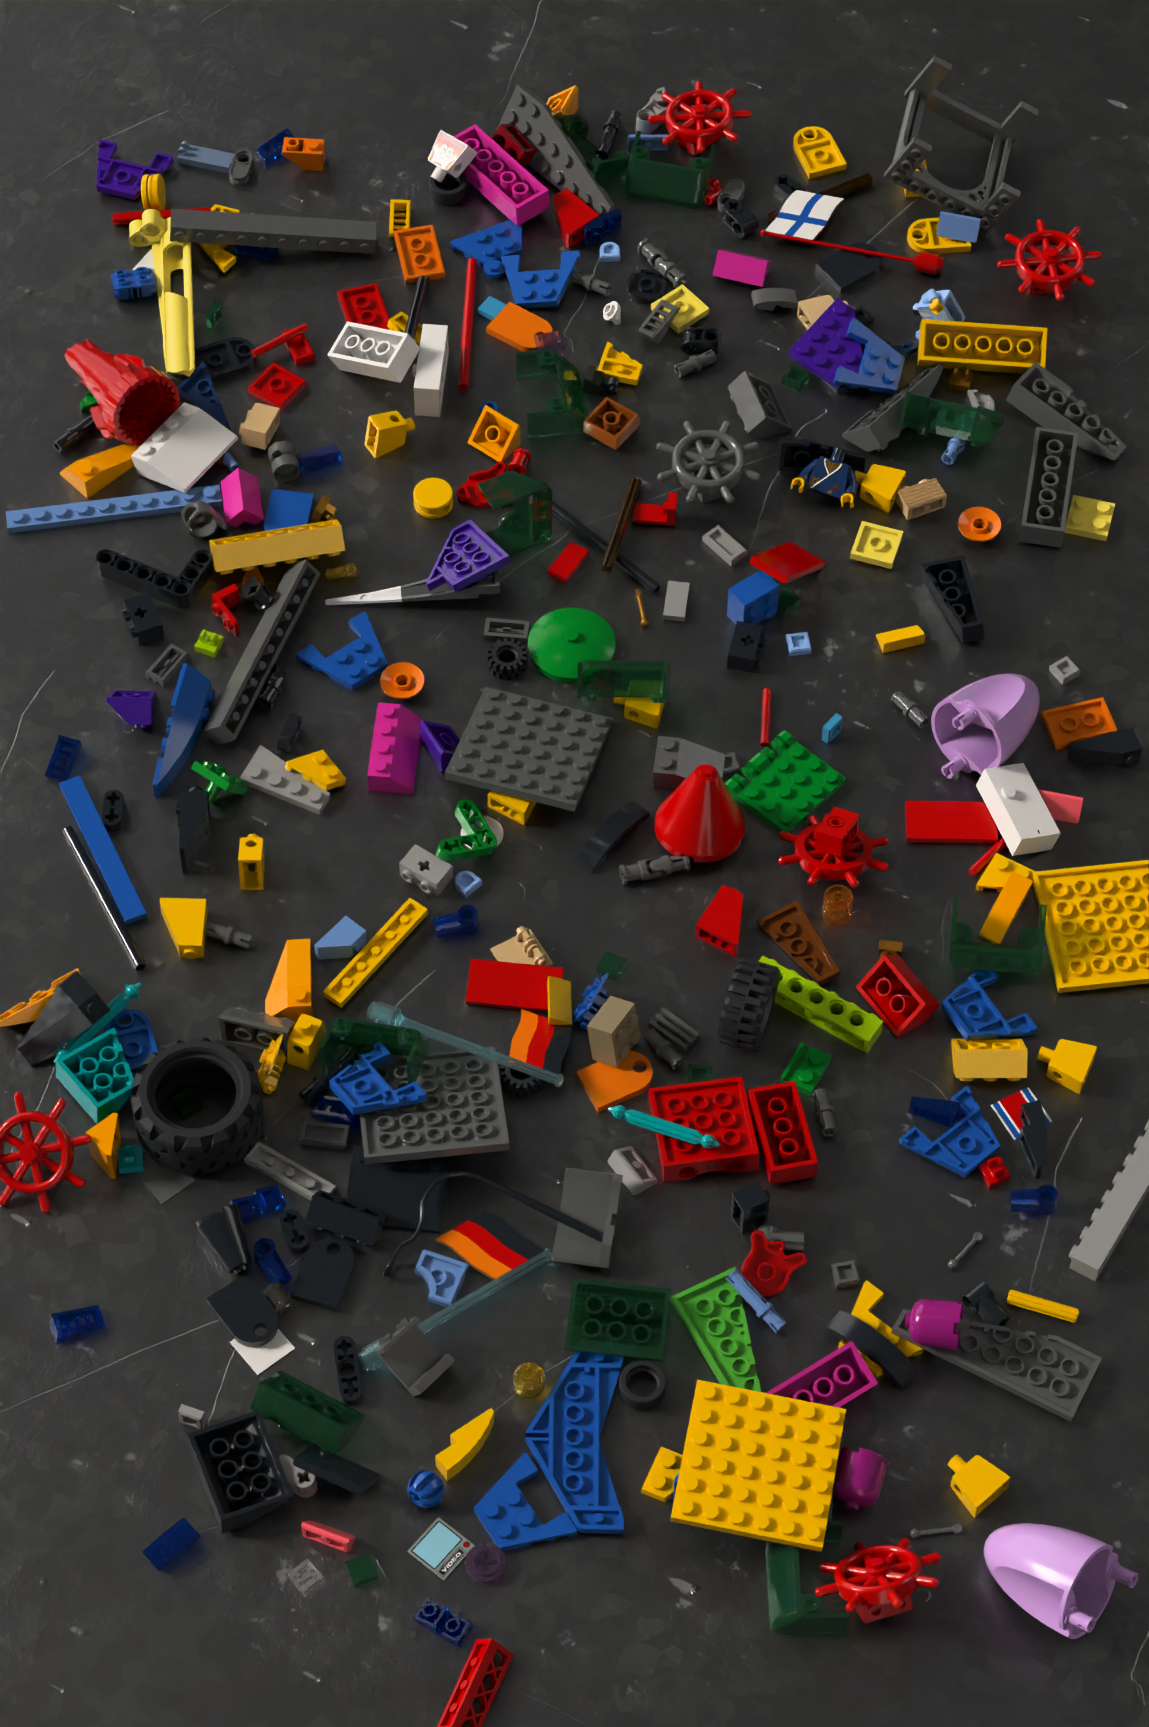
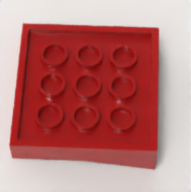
M742 1076L648 1089V1101L652 1116L697 1130L703 1136L710 1134L720 1143L719 1147L706 1149L701 1144L694 1145L655 1132L664 1182L687 1180L710 1171L739 1173L759 1169V1150Z

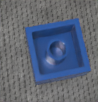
M760 570L728 589L727 616L735 625L737 621L758 625L764 619L773 617L778 609L779 584L770 575Z

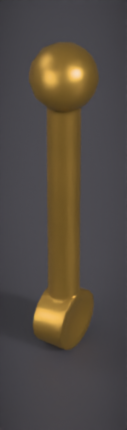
M636 589V598L638 599L642 618L640 623L643 627H647L649 621L645 616L641 590Z

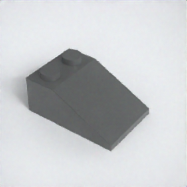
M658 736L653 769L654 788L675 790L699 765L703 764L715 767L723 780L726 755L683 738Z

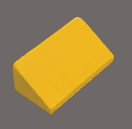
M918 625L876 634L882 653L925 643V633Z
M548 976L549 1025H572L571 981Z

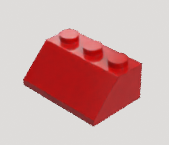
M884 954L856 986L858 991L896 1037H900L926 1022L940 1006L899 955Z

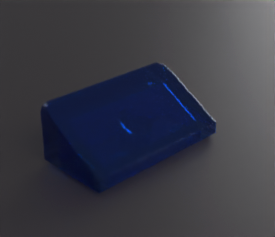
M336 444L296 453L300 471L341 461V451Z

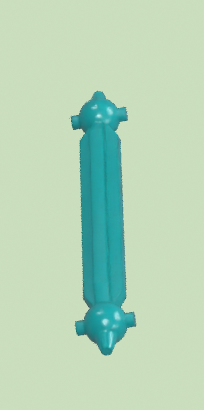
M140 982L135 985L127 983L125 985V993L117 995L107 1005L110 1009L107 1014L68 1041L65 1048H58L56 1050L54 1063L56 1064L57 1059L92 1039L129 1004L131 998L139 999V989L142 984Z
M622 1105L608 1108V1111L616 1119L624 1118L628 1123L694 1145L701 1144L706 1149L719 1147L720 1145L710 1134L703 1136L697 1130L634 1109L626 1110Z

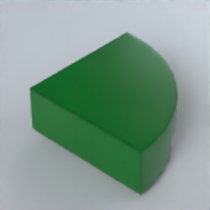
M90 391L86 392V395L80 402L82 414L90 412L91 407L100 406Z

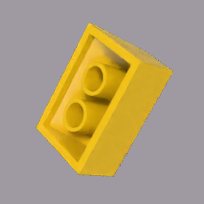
M1022 1039L951 1040L953 1072L959 1080L973 1081L974 1078H983L985 1081H996L997 1078H1007L1008 1081H1020L1021 1078H1027L1028 1050Z

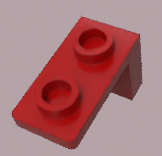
M669 492L668 501H664L663 505L635 503L632 521L634 523L675 526L677 493Z
M234 583L212 594L213 604L211 607L214 614L223 619L225 628L228 631L231 630L237 636L240 634L238 621L228 610V608H232L241 602L239 588Z

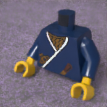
M834 447L831 459L823 456L814 459L802 470L798 478L792 480L791 489L798 485L800 486L798 493H802L804 484H806V488L840 498L842 507L845 502H850V508H853L858 482L852 466L843 463L846 450Z

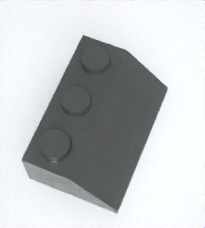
M744 371L727 386L731 394L730 398L735 403L738 409L737 413L745 424L744 429L749 435L764 439L792 430L772 383Z
M228 1007L219 1016L223 1042L264 1051V1049L268 1050L272 1040L276 1041L281 1034H284L279 1049L283 1050L285 1056H287L288 1037L296 1021L286 1017H273L263 1012L255 1013L240 1007Z

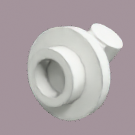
M612 301L604 307L603 317L607 321H613L615 325L621 323L619 303Z

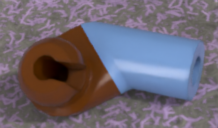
M225 452L214 463L227 466L231 472L240 468L229 452Z

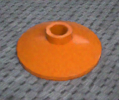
M971 507L959 516L958 528L967 539L976 542H986L999 534L1001 521L999 516L991 509Z
M398 662L388 666L382 672L380 685L385 694L392 698L400 700L409 699L419 694L423 689L424 675L414 664Z

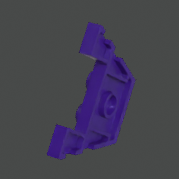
M100 139L97 192L136 200L141 195L143 175H162L174 163V156L156 152L150 166H142L113 159L118 149L117 143Z

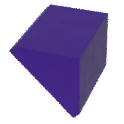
M424 720L420 722V742L440 772L444 773L460 739L449 725Z

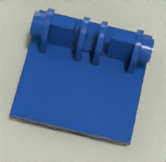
M139 267L132 271L118 270L111 274L114 296L119 301L130 299L128 289H130L132 299H134L133 288H136L138 298H140L139 288H141L142 297L152 296L153 293H156L151 268Z
M606 973L601 979L597 977L591 986L588 985L582 994L584 1000L581 1004L578 1003L572 1012L574 1016L572 1025L578 1021L580 1027L587 1030V1025L608 998V991L602 988L609 973Z

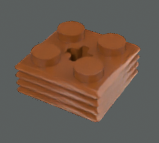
M606 397L583 421V432L617 450L640 425V415Z

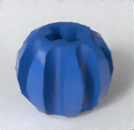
M421 1470L414 1474L409 1480L407 1488L411 1500L421 1508H432L440 1503L445 1491L441 1478L436 1473L428 1470Z

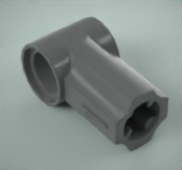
M762 1225L757 1228V1230L765 1234L768 1241L784 1242L785 1248L783 1253H803L804 1232L779 1231L771 1225Z

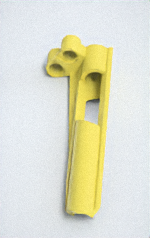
M147 209L142 214V220H133L129 224L130 244L134 247L152 245L166 373L171 376L174 373L190 377L195 370L191 242L170 241L171 217L164 219L158 210ZM173 270H184V297L171 293L170 272Z

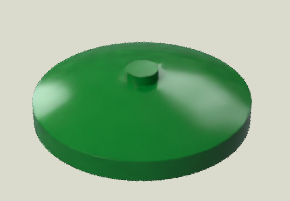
M561 608L551 611L542 616L533 625L528 636V654L534 667L544 676L562 683H581L596 678L601 667L607 670L615 655L616 642L612 628L601 616L586 609Z

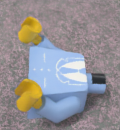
M930 289L922 295L920 302L913 306L914 315L921 316L923 319L963 322L966 318L951 290L936 291Z

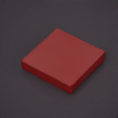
M273 362L248 387V393L270 406L280 408V411H282L307 386V382L305 379Z

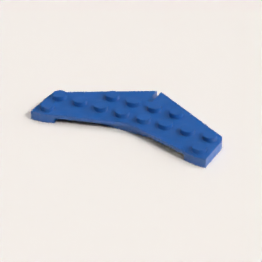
M583 1345L579 1347L525 1432V1442L567 1515L581 1533L624 1534L623 1513L619 1506L599 1441L624 1363V1345Z

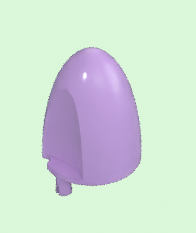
M1019 674L989 676L962 687L936 705L931 717L933 735L943 754L950 760L949 763L941 768L944 776L951 779L960 770L971 773L974 770L982 775L984 769L998 768L1017 750L1030 732L1039 711L1040 694L1037 686L1031 679Z
M1033 1523L1003 1526L993 1531L986 1539L984 1545L986 1565L1003 1591L1026 1612L1070 1639H1077L1094 1629L1096 1621L1101 1616L1110 1599L1116 1581L1129 1588H1133L1138 1581L1139 1575L1137 1572H1133L1120 1565L1118 1554L1112 1552L1113 1546L1088 1535L1056 1526Z

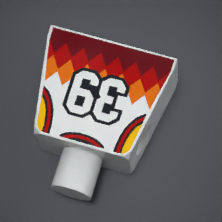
M440 130L428 157V161L437 166L431 177L440 183L447 173L455 178L459 177L478 152Z

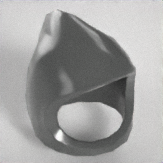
M194 501L185 505L182 509V520L192 537L205 538L214 534L219 527L224 530L227 529L223 516L206 502ZM203 523L204 526L196 527V524Z

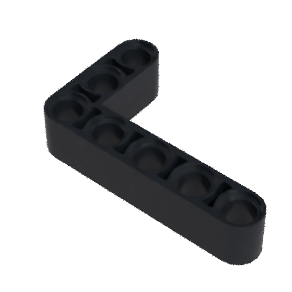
M103 549L96 554L97 570L100 576L140 593L148 592L150 597L181 609L187 608L193 603L214 571L212 554L206 549L197 550L178 577L112 550Z

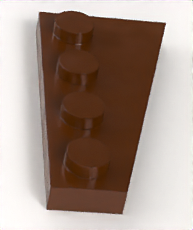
M798 901L756 921L757 925L820 986L841 975L840 970Z

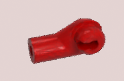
M718 178L709 180V194L704 197L707 205L717 201L722 191Z

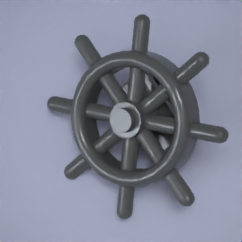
M685 421L683 426L688 435L683 437L676 446L662 442L656 445L657 450L672 455V469L659 473L657 479L662 482L675 477L681 485L689 489L686 497L688 503H693L697 495L702 503L724 497L727 503H732L734 497L729 489L734 487L742 477L754 481L761 479L759 473L745 469L744 455L758 450L760 447L759 443L753 442L741 446L733 437L727 434L731 427L729 421H724L719 431H696L690 421ZM704 444H712L710 449H706ZM695 447L699 454L690 452L688 450ZM720 447L727 450L726 452L718 454ZM682 458L686 459L685 465L683 466L681 463ZM734 458L736 465L725 463L723 461ZM720 470L728 472L729 474H722Z

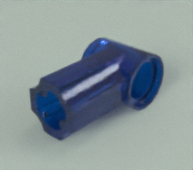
M469 904L461 906L456 912L432 918L437 938L459 932L472 934L479 928L477 909Z
M1042 1185L1038 1189L1010 1190L1011 1212L1038 1211L1043 1215H1050L1057 1209L1058 1192L1052 1185ZM1043 1198H1049V1199H1051V1201H1048V1202H1047V1201H1043L1042 1199H1043Z
M269 1238L258 1239L254 1244L255 1263L261 1267L272 1288H280L286 1285L291 1280V1275L277 1253L274 1242ZM264 1250L270 1252L268 1255L260 1254V1252Z

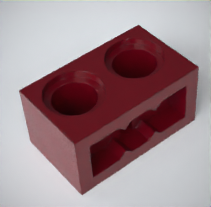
M513 123L500 124L491 138L525 169L537 152L534 146Z

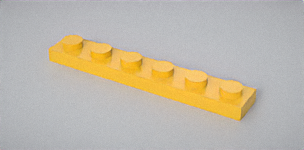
M409 898L323 991V996L342 1008L428 915V909Z

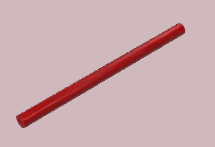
M475 258L467 260L458 388L460 390H467L469 386L478 262Z

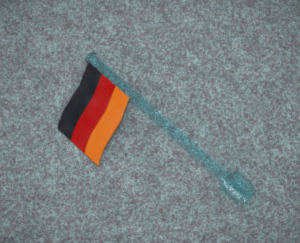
M373 1001L367 1010V1019L371 1020V1023L389 1030H394L396 1027L406 1028L553 1083L556 1087H560L564 1082V1076L560 1074L561 1065L570 1045L571 1027L566 1025H549L547 1018L521 1009L520 1023L512 1038L510 1055L507 1056L405 1018L401 1014L400 1008L381 1001Z
M483 1211L436 1238V1242L452 1249L474 1269L493 1279V1281L422 1321L417 1326L423 1333L431 1330L551 1260L552 1250L549 1248L541 1249L521 1237L498 1217ZM383 1337L362 1348V1352L358 1354V1359L366 1371L376 1370L385 1364L375 1353L380 1347L378 1342Z

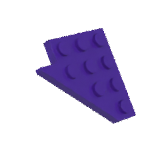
M837 298L793 345L787 355L837 390L841 386L833 385V381L839 366L858 373L863 357L860 342L846 337L850 321L855 318L854 309Z
M468 520L451 529L426 585L428 590L431 591L446 583L454 592H457L473 582L483 579L488 574L502 569L505 565L511 563V560L501 547L473 521Z

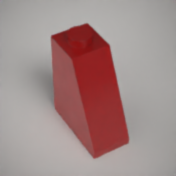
M568 188L556 193L551 198V212L568 249L599 229V214Z
M722 885L697 922L695 937L736 957L738 954L743 894L735 888Z

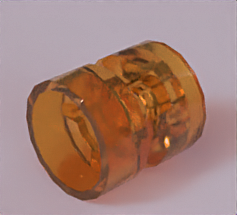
M838 884L828 887L824 892L822 918L830 926L840 927L850 921L854 897L849 888Z

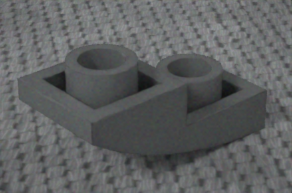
M764 288L754 290L751 293L754 307L761 310L773 311L776 305L782 308L795 309L798 304L795 290Z

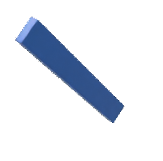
M79 775L60 782L59 786L125 925L147 918L146 911L81 776Z

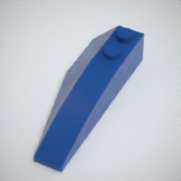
M186 663L182 665L172 698V717H168L167 738L163 737L162 757L158 759L153 780L154 797L158 798L172 783L186 763L200 735L204 720L208 721L210 714L209 703H213L215 697V690L212 689L211 680Z

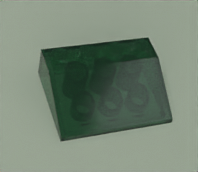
M573 1278L565 1351L663 1361L671 1303V1289Z

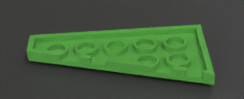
M736 1267L672 1296L671 1303L719 1383L761 1392L741 1295L725 1279Z

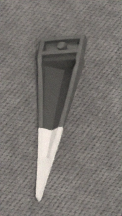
M498 570L457 592H454L446 583L429 591L426 585L428 579L380 591L325 600V605L479 598L478 594L491 595L493 593H500Z

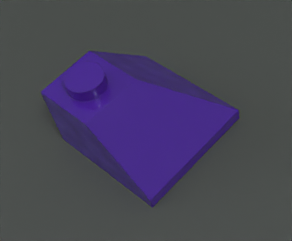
M112 690L106 697V702L128 724H135V728H148V725L154 722L157 691Z

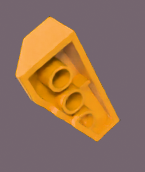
M124 443L79 459L63 469L60 475L88 499L135 466L131 455L140 446Z
M310 939L286 941L265 999V1013L270 1016L286 1017L293 1021H298L301 1014L313 1017Z
M77 968L51 983L52 987L47 991H37L29 999V1003H18L1 1014L0 1027L36 1021L42 1012V1008L54 994L53 991L57 985L75 971H78L82 976L80 970Z

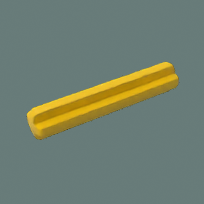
M1010 1290L1008 1293V1304L1073 1323L1077 1321L1079 1309L1015 1290Z

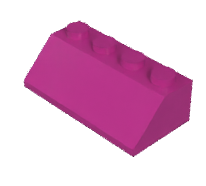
M378 702L367 774L368 791L413 795L420 748V722L423 719L401 704Z

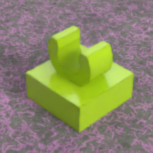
M203 629L194 646L195 651L215 658L224 642V637Z

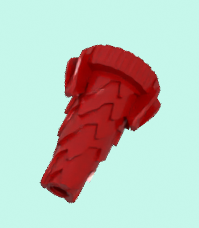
M89 338L66 350L65 358L68 364L82 379L80 380L82 384L89 389L100 405L91 407L90 413L97 429L101 431L105 438L115 437L119 442L122 441L128 445L140 446L179 408L180 396L176 384L159 369H155L152 366L146 367L144 359L141 357L120 353L114 356L109 351L105 353Z

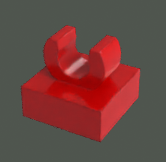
M994 1157L978 1165V1172L989 1189L1007 1182L1011 1178V1174L1000 1157Z

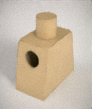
M824 295L798 302L797 316L807 330L834 302V299L830 295Z

